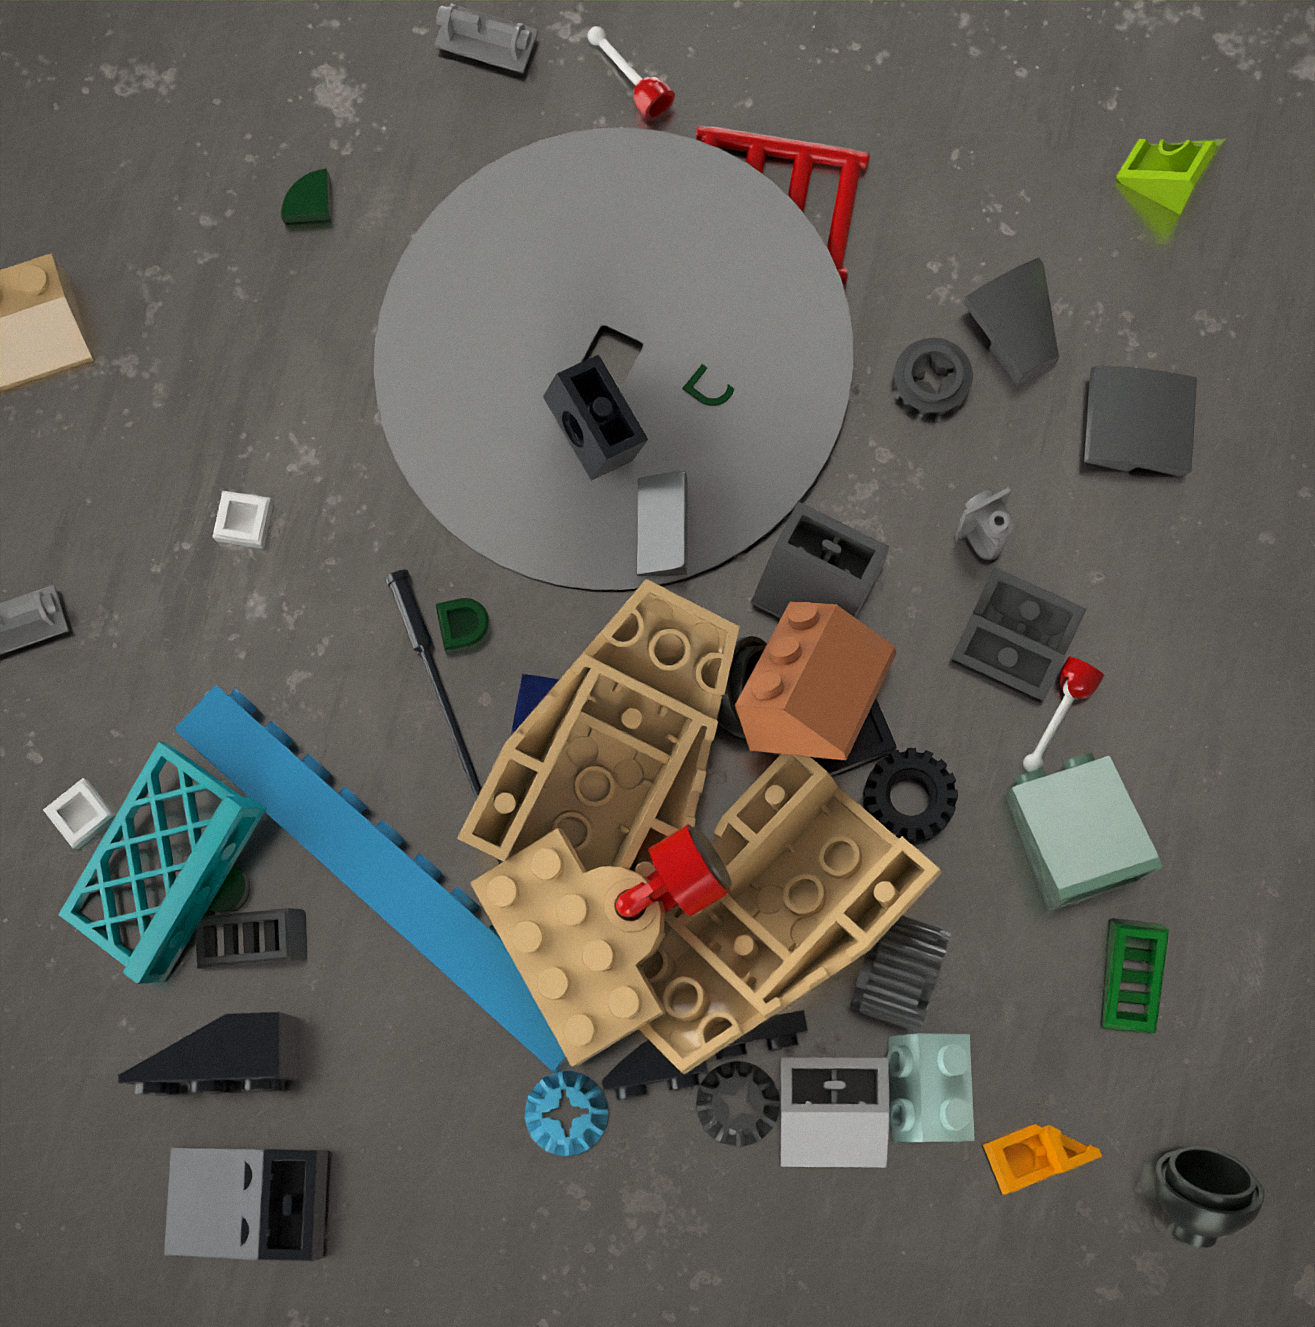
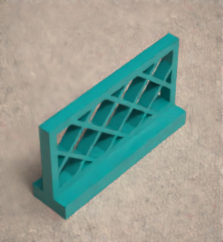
M158 742L58 915L126 966L123 973L137 984L165 982L267 808L252 797H242L167 742ZM168 760L178 768L181 789L162 793L159 773ZM192 778L200 784L193 785ZM209 790L222 799L211 819L199 821L195 793ZM183 797L187 825L168 829L163 801ZM151 805L155 833L137 837L133 818L140 807ZM189 832L192 852L185 863L174 865L169 837ZM157 840L162 868L143 873L138 844ZM125 848L130 876L111 880L108 861L115 850ZM163 876L166 897L160 906L149 909L144 880ZM131 883L136 912L117 916L113 888ZM100 891L105 919L92 922L79 911L90 893ZM137 919L141 939L134 951L131 952L122 945L119 923ZM106 926L107 933L101 927Z

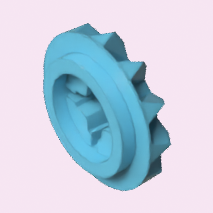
M560 1071L542 1078L529 1093L524 1119L531 1138L541 1148L555 1155L573 1156L589 1150L602 1137L608 1122V1105L601 1088L592 1079L578 1072ZM562 1090H566L571 1106L589 1109V1114H581V1117L572 1119V1128H569L570 1137H566V1130L563 1129L560 1120H552V1117L544 1118V1113L560 1108V1099L563 1098Z

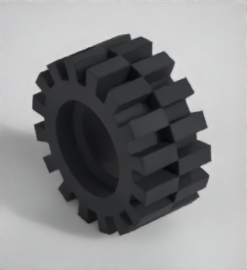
M907 748L904 752H899V749L892 751L885 759L882 757L876 763L873 770L870 771L864 787L863 806L868 813L897 838L903 836L908 842H913V845L921 844L926 839H933L946 827L956 810L958 790H955L954 784L956 779L954 774H949L946 769L947 764L942 759L937 761L932 757L934 753L927 750L924 753L916 752V748ZM916 778L926 785L930 794V802L925 811L918 815L909 816L895 809L891 802L890 791L898 780Z

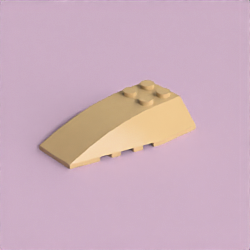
M646 579L505 742L457 839L505 862L506 859H509L559 828L565 832L587 872L601 866L628 868L644 877L655 872L656 868L650 857L649 848L687 824L692 827L695 826V813L700 793L703 791L707 773L705 769L711 743L715 738L718 712L722 695L725 694L740 626Z
M780 754L721 817L712 832L715 838L711 844L721 858L731 878L732 886H730V893L691 917L679 905L666 912L664 933L666 934L657 952L640 965L666 1012L642 1026L639 1030L683 1074H686L867 953L942 873L940 868L903 836L897 838L836 784L831 775L811 757Z

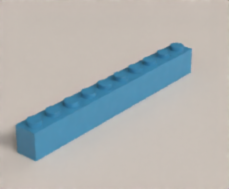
M215 685L174 730L243 793L267 808L265 812L549 1069L555 1073L558 1072L568 1059L495 927L491 924L488 928L474 916V913L480 906L458 886L450 894L436 882L442 872L421 853L413 860L398 848L405 839L384 820H381L375 827L361 815L368 806L346 786L339 793L333 790L324 781L331 773L309 753L302 760L295 756L288 749L294 740L272 720L265 728L251 715L258 708L236 688L227 695Z

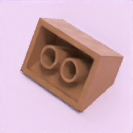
M790 601L735 704L749 750L847 760L896 656L895 646L837 604Z

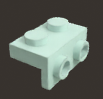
M908 1034L890 1036L888 1039L889 1051L887 1058H889L891 1103L889 1107V1122L893 1142L975 1141L970 1034Z

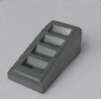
M283 908L203 916L195 930L197 969L305 961L307 959L306 919L303 909ZM259 923H264L265 952H260ZM238 925H243L244 954H239ZM223 926L224 956H218L217 927Z

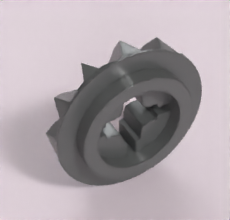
M924 338L913 342L902 351L894 369V386L902 396L904 404H910L918 409L921 414L939 412L943 415L949 409L961 405L969 393L973 381L972 365L966 353L958 345L942 338ZM927 360H929L930 366L934 368L936 373L947 375L941 379L938 393H936L935 388H932L930 382L918 381V379L925 376Z
M741 1061L724 1063L710 1071L701 1082L696 1098L698 1118L705 1131L715 1140L729 1146H747L764 1138L775 1125L780 1108L778 1090L772 1078L757 1065ZM745 1082H748L750 1085L747 1090L749 1092L747 1102L753 1105V1109L760 1113L756 1116L752 1113L748 1115L741 1112L737 1119H733L729 1126L725 1124L729 1117L727 1115L729 1106L716 1094L719 1091L723 1094L735 1095L739 1088L742 1089Z

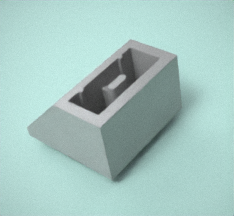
M781 1057L780 1167L887 1168L889 1058Z

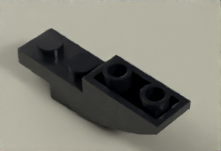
M804 1010L771 1016L715 1054L716 1060L747 1055L746 1045L764 1041L767 1042L768 1051L799 1045L797 1035L808 1032ZM648 1039L622 1059L602 1080L603 1091H616L617 1100H624L648 1095L646 1085L667 1081L669 1091L700 1085L698 1075L708 1074L707 1063L705 1060L686 1074H683Z

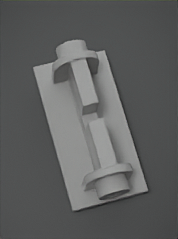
M451 3L449 7L440 6L436 23L441 25L434 46L523 73L537 38L538 30L524 26L521 23H513Z
M1008 487L997 494H994L992 489H989L966 502L965 506L967 509L963 511L954 540L958 542L967 537L977 555L983 559L992 560L999 557L1014 525L1012 516L1005 506L1011 494L1010 488Z
M55 585L0 603V655L69 631Z

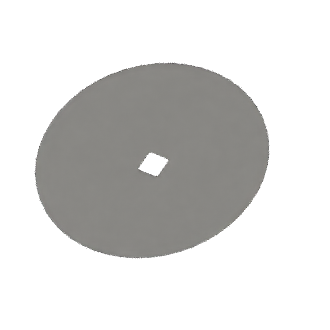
M597 128L569 132L543 139L508 153L485 166L460 184L434 209L417 230L403 252L390 279L382 303L374 349L376 400L384 433L393 456L408 484L432 515L449 532L471 549L504 568L539 581L587 590H629L639 588L646 579L658 585L685 579L725 562L746 550L770 532L793 510L797 502L805 495L829 458L842 427L849 402L853 375V331L849 305L842 280L828 248L813 224L796 203L769 178L748 163L722 149L693 138L664 131L640 128ZM602 326H607L643 344V348L625 382L622 384L616 383L646 434L648 441L632 462L591 481L544 400L543 395L558 372L583 361L598 330ZM701 364L706 366L707 370L693 388L708 398H718L726 392L729 384L734 388V392L723 404L716 406L705 405L682 389ZM673 471H686L687 575L638 576V478Z

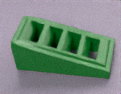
M1111 918L1107 949L1103 1027L1156 1033L1169 929L1162 924ZM1126 938L1149 940V949L1127 947ZM1124 959L1148 962L1147 970L1123 968ZM1121 980L1146 983V992L1120 989ZM1118 1001L1145 1004L1144 1013L1117 1010Z

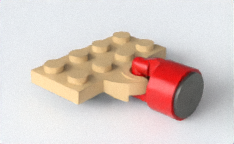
M687 824L649 848L650 857L656 871L647 877L624 867L601 866L587 872L563 829L557 828L470 882L571 1067L582 1064L666 1012L640 966L657 952L666 934L664 933L665 913L679 905L691 917L730 893L732 881L728 871L708 838L697 826L692 827Z

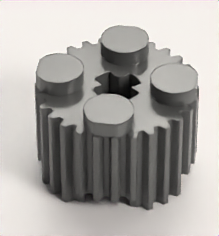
M901 916L864 957L850 1007L858 1009L859 1013L920 1033L951 932Z

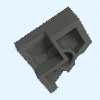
M1040 258L1033 259L1000 275L965 296L964 305L991 340V352L1017 387L1058 361L1059 353L1045 268Z

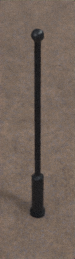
M406 569L393 572L385 577L387 586L392 589L414 651L421 653L476 801L482 788L430 649L433 642L409 581L411 576ZM497 858L499 864L504 862Z

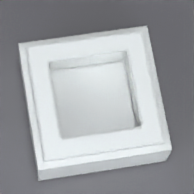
M222 491L212 536L213 539L220 543L264 549L274 502L271 498Z
M84 778L43 809L71 847L77 851L107 828L115 818L112 810L90 782Z

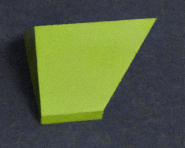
M1139 139L1116 178L1121 184L1181 215L1226 139L1186 140V142L1167 143L1164 139H1161L1159 144H1150L1147 139Z

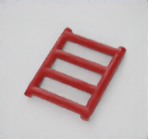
M698 126L695 133L696 140L717 148L747 152L745 162L762 174L766 155L794 160L788 196L803 213L813 163L841 167L827 248L841 277L842 284L846 285L848 274L847 268L843 267L860 170H866L870 160L869 153L717 127Z

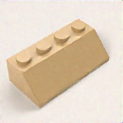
M52 253L0 270V392L94 361L69 276Z

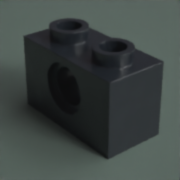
M599 354L558 372L543 395L544 400L591 481L632 462L648 441L646 434Z

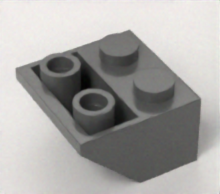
M798 501L773 548L751 604L779 618L782 617L790 601L837 604L856 618L886 561L889 546Z

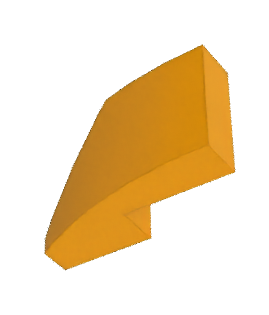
M1036 1124L982 1144L1003 1195L1010 1194L1053 1175L1067 1172L1103 1157L1101 1151L1092 1145H1084L1061 1134L1062 1131L1050 1125L1041 1127Z

